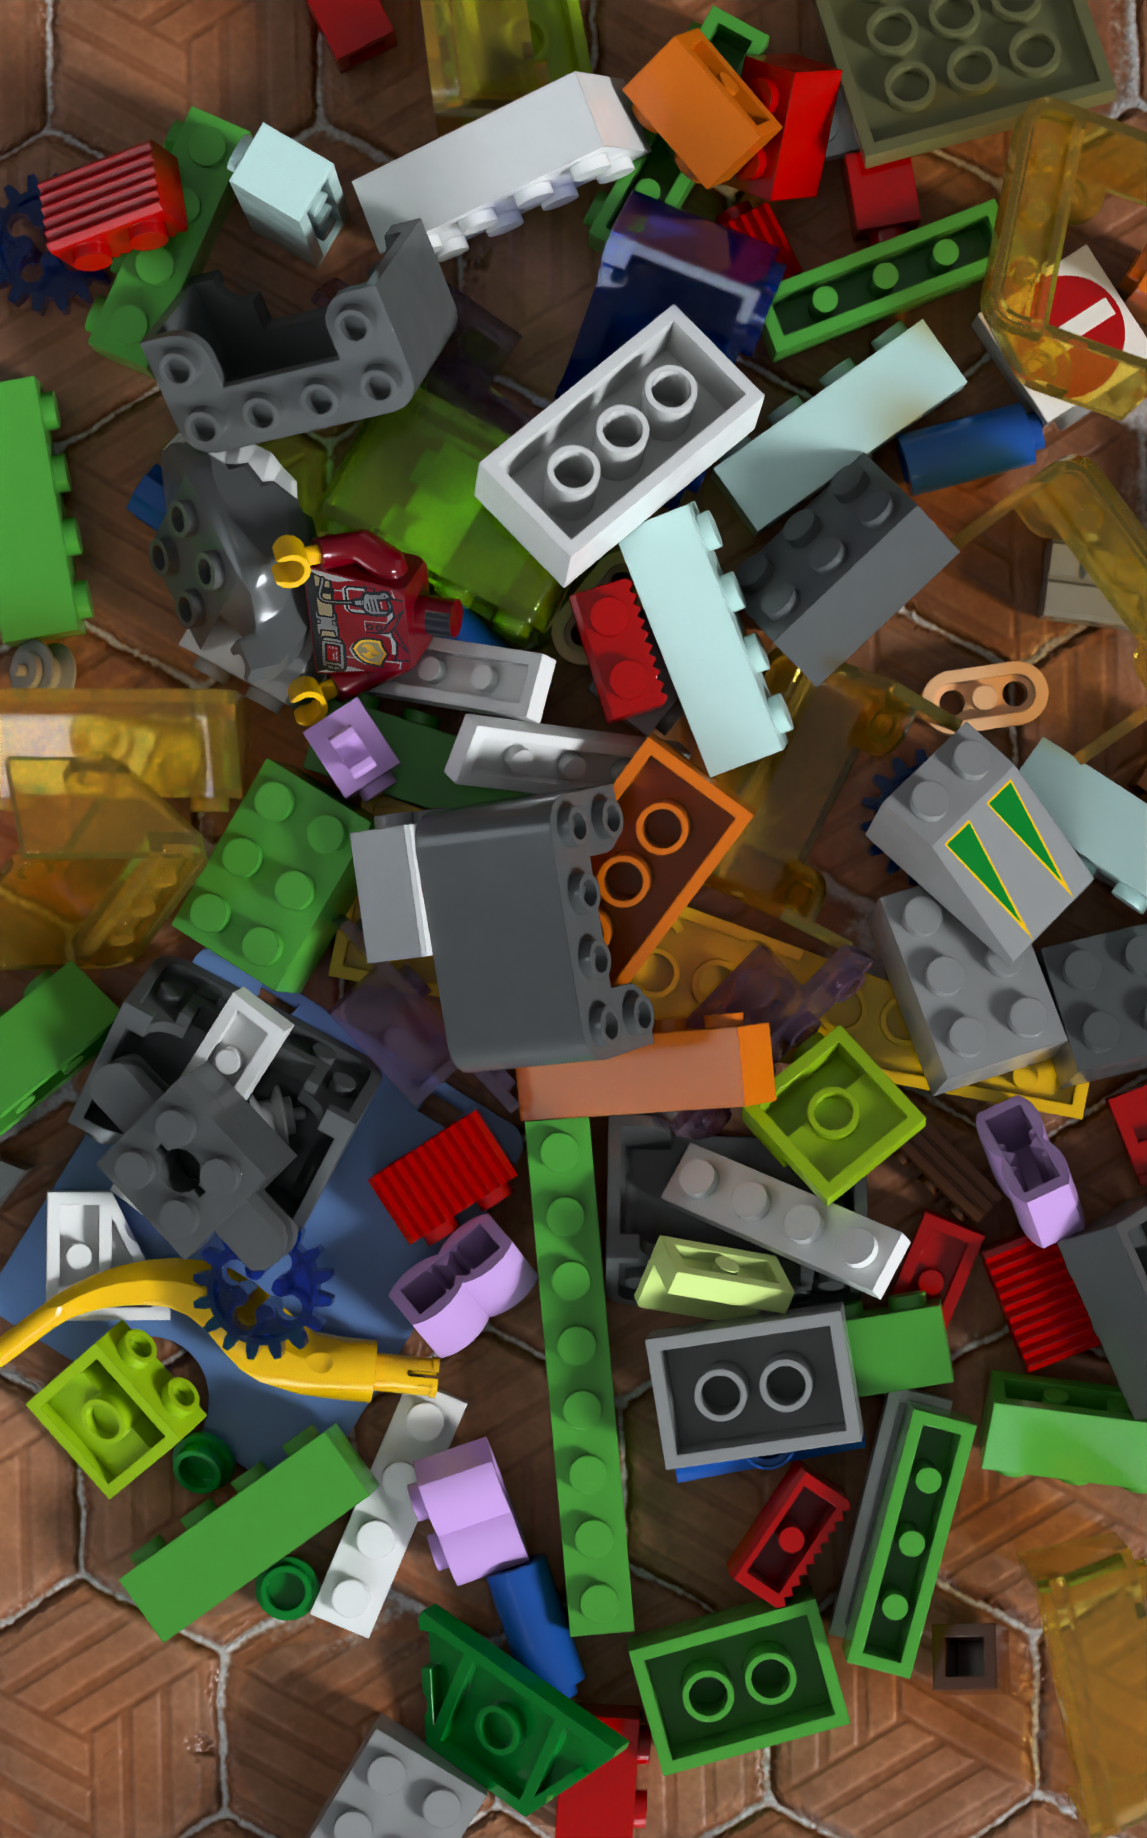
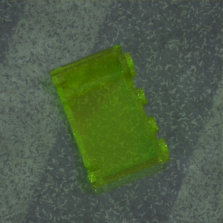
M418 387L405 407L395 412L363 420L314 511L318 526L320 527L319 530L325 535L326 533L337 534L358 529H368L402 552L420 556L427 564L428 577L438 582L434 590L435 593L444 598L460 599L462 607L469 610L473 601L486 607L487 613L493 617L492 623L494 626L492 630L522 647H526L530 639L541 645L544 644L556 616L563 608L579 578L578 576L563 588L474 496L479 463L511 436Z

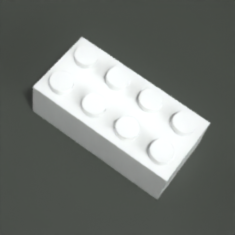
M574 71L353 180L354 189L379 253L385 254L386 252L384 235L391 225L421 218L438 262H443L468 251L469 245L467 240L485 231L488 237H493L521 226L524 223L521 214L541 205L543 211H547L574 201L579 197L576 188L597 178L599 184H605L632 173L635 170L632 161L652 151L641 123L633 114V102L622 91L626 85L624 79Z
M673 304L484 458L478 466L474 496L565 588L753 431L765 395Z

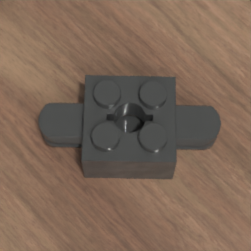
M136 1053L122 1055L97 1070L91 1080L90 1097L124 1135L105 1153L96 1165L184 1260L217 1236L252 1271L265 1270L291 1252L297 1242L298 1226L264 1189L297 1155L210 1061L176 1080L170 1087ZM179 1162L184 1168L185 1172L188 1173L194 1179H191L182 1171V1169L179 1166Z

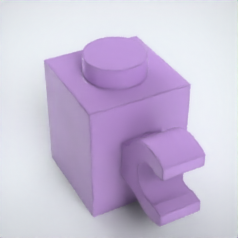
M358 697L302 732L345 799L350 800L359 794L363 801L367 803L397 783L392 772L403 766V764Z

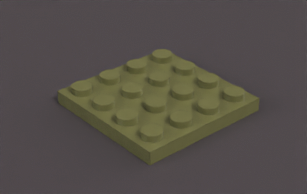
M812 0L832 66L843 70L839 88L865 169L1115 101L1117 88L1087 0Z

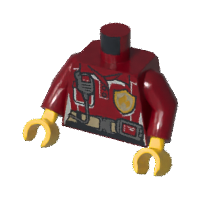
M358 529L337 534L326 533L325 536L313 538L310 546H304L303 542L294 535H283L273 544L272 550L278 563L274 564L271 570L276 584L283 588H295L305 583L316 673L326 674L327 678L326 681L319 683L313 677L301 676L294 679L289 685L287 694L291 703L299 702L304 698H315L311 703L301 705L295 709L294 716L299 725L313 726L324 719L328 711V700L335 698L341 703L408 672L415 667L432 641L433 636L456 638L460 632L463 619V607L460 599L430 596L427 564L420 556L402 552L371 530Z

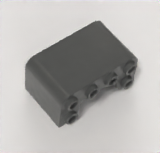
M418 218L391 225L384 235L386 244L385 256L381 261L373 263L367 272L369 280L339 291L328 306L272 319L261 291L249 293L247 297L232 293L222 285L225 280L220 269L192 276L140 342L178 431L185 441L195 449L207 453H218L387 414L405 407L456 329L458 320L456 305L422 219Z
M613 783L478 802L431 812L424 815L419 821L415 835L416 854L447 1045L451 1059L462 1072L472 1073L606 1060L654 1043L652 1032L654 1009L649 998L635 984L627 983L614 986L610 984L611 956L608 946L603 940L598 909L601 898L600 887L593 875L590 859L591 856L607 853L613 849L617 838L623 830V814L620 805L615 799Z

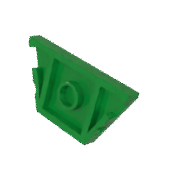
M435 1603L421 1611L418 1618L419 1630L428 1632L430 1663L421 1668L422 1688L428 1704L427 1712L424 1715L426 1745L524 1817H527L627 1749L629 1740Z

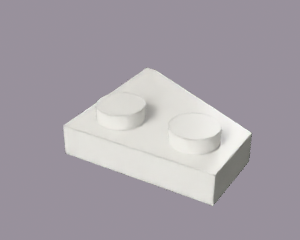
M47 1190L46 1302L73 1284L94 1274L117 1266L145 1260L111 1190ZM151 1305L118 1306L86 1312L66 1321L170 1320L171 1310L168 1307Z

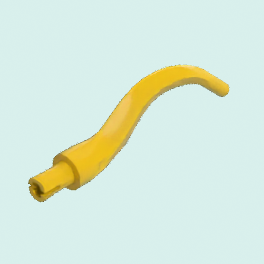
M183 1258L144 1260L117 1266L94 1274L56 1294L0 1336L1 1368L52 1329L70 1318L104 1308L151 1305L168 1307L189 1316L210 1334L223 1352L241 1371L261 1383L296 1394L366 1403L371 1402L373 1391L428 1396V1398H435L438 1379L415 1377L408 1374L436 1376L439 1373L440 1367L439 1357L432 1356V1358L378 1353L377 1340L316 1332L302 1324L255 1282L238 1272L210 1261L184 1260Z

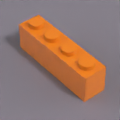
M743 1012L705 1015V1028L687 1029L686 1017L654 1019L652 1029L653 1044L606 1060L516 1068L520 1121L746 1107L777 1101L769 1023L744 1024Z

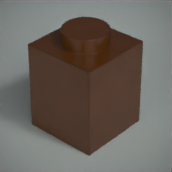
M996 1623L932 1624L933 1690L945 1695L1010 1694L1009 1629Z

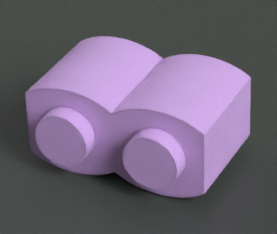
M1016 1095L977 1113V1132L995 1181L1000 1190L1011 1199L1019 1224L1025 1235L1037 1246L1046 1248L1084 1230L1085 1215L1067 1161L1061 1151L1049 1141L1042 1118L1035 1106L1026 1098Z
M487 1213L467 1221L455 1230L443 1244L438 1255L428 1257L408 1269L395 1283L389 1297L439 1358H444L459 1352L475 1340L486 1326L489 1317L506 1312L524 1299L535 1285L538 1274L510 1238Z
M487 1437L413 1461L417 1482L408 1484L407 1489L418 1521L430 1518L435 1532L427 1534V1539L438 1571L450 1568L457 1586L530 1561L521 1524Z

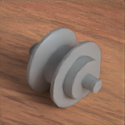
M39 640L26 641L16 651L10 666V683L15 696L20 701L28 704L40 701L42 704L50 707L61 705L69 698L75 685L77 673L75 658L70 649L63 644L52 643L46 645Z
M274 1085L270 1099L257 1101L251 1093L247 1100L289 1146V1135L296 1134L295 1121L306 1119L305 1107L293 1108L290 1096L282 1097L278 1085Z

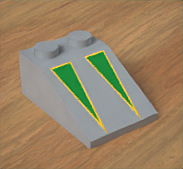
M967 721L882 803L865 834L1009 966L1094 880L1090 871L1015 764Z

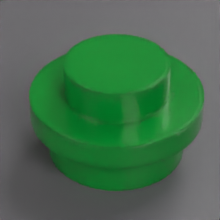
M202 1431L188 1433L173 1450L174 1476L180 1485L191 1492L207 1494L219 1489L229 1482L235 1471L236 1462L231 1448L221 1438L211 1433Z
M286 1555L258 1575L255 1584L256 1598L261 1608L271 1617L285 1621L295 1620L303 1617L313 1608L319 1593V1579L315 1570L308 1562L296 1556Z

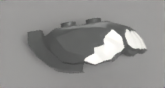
M178 432L167 446L160 450L167 513L148 549L151 566L159 577H163L175 601L176 613L180 623L186 629H190L200 650L220 614L243 637L235 641L230 651L232 655L239 654L245 664L244 678L246 682L275 679L298 657L310 631V620L305 583L295 588H283L276 584L271 567L278 562L275 560L272 547L275 541L283 535H294L303 542L304 546H310L312 539L318 537L314 520L311 516L304 513L298 501L297 481L283 468L272 452L254 444L224 452L207 453L195 449Z

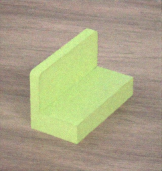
M659 1235L634 1297L641 1308L711 1320H722L758 1314L759 1309L786 1314L795 1292L779 1260L774 1255Z

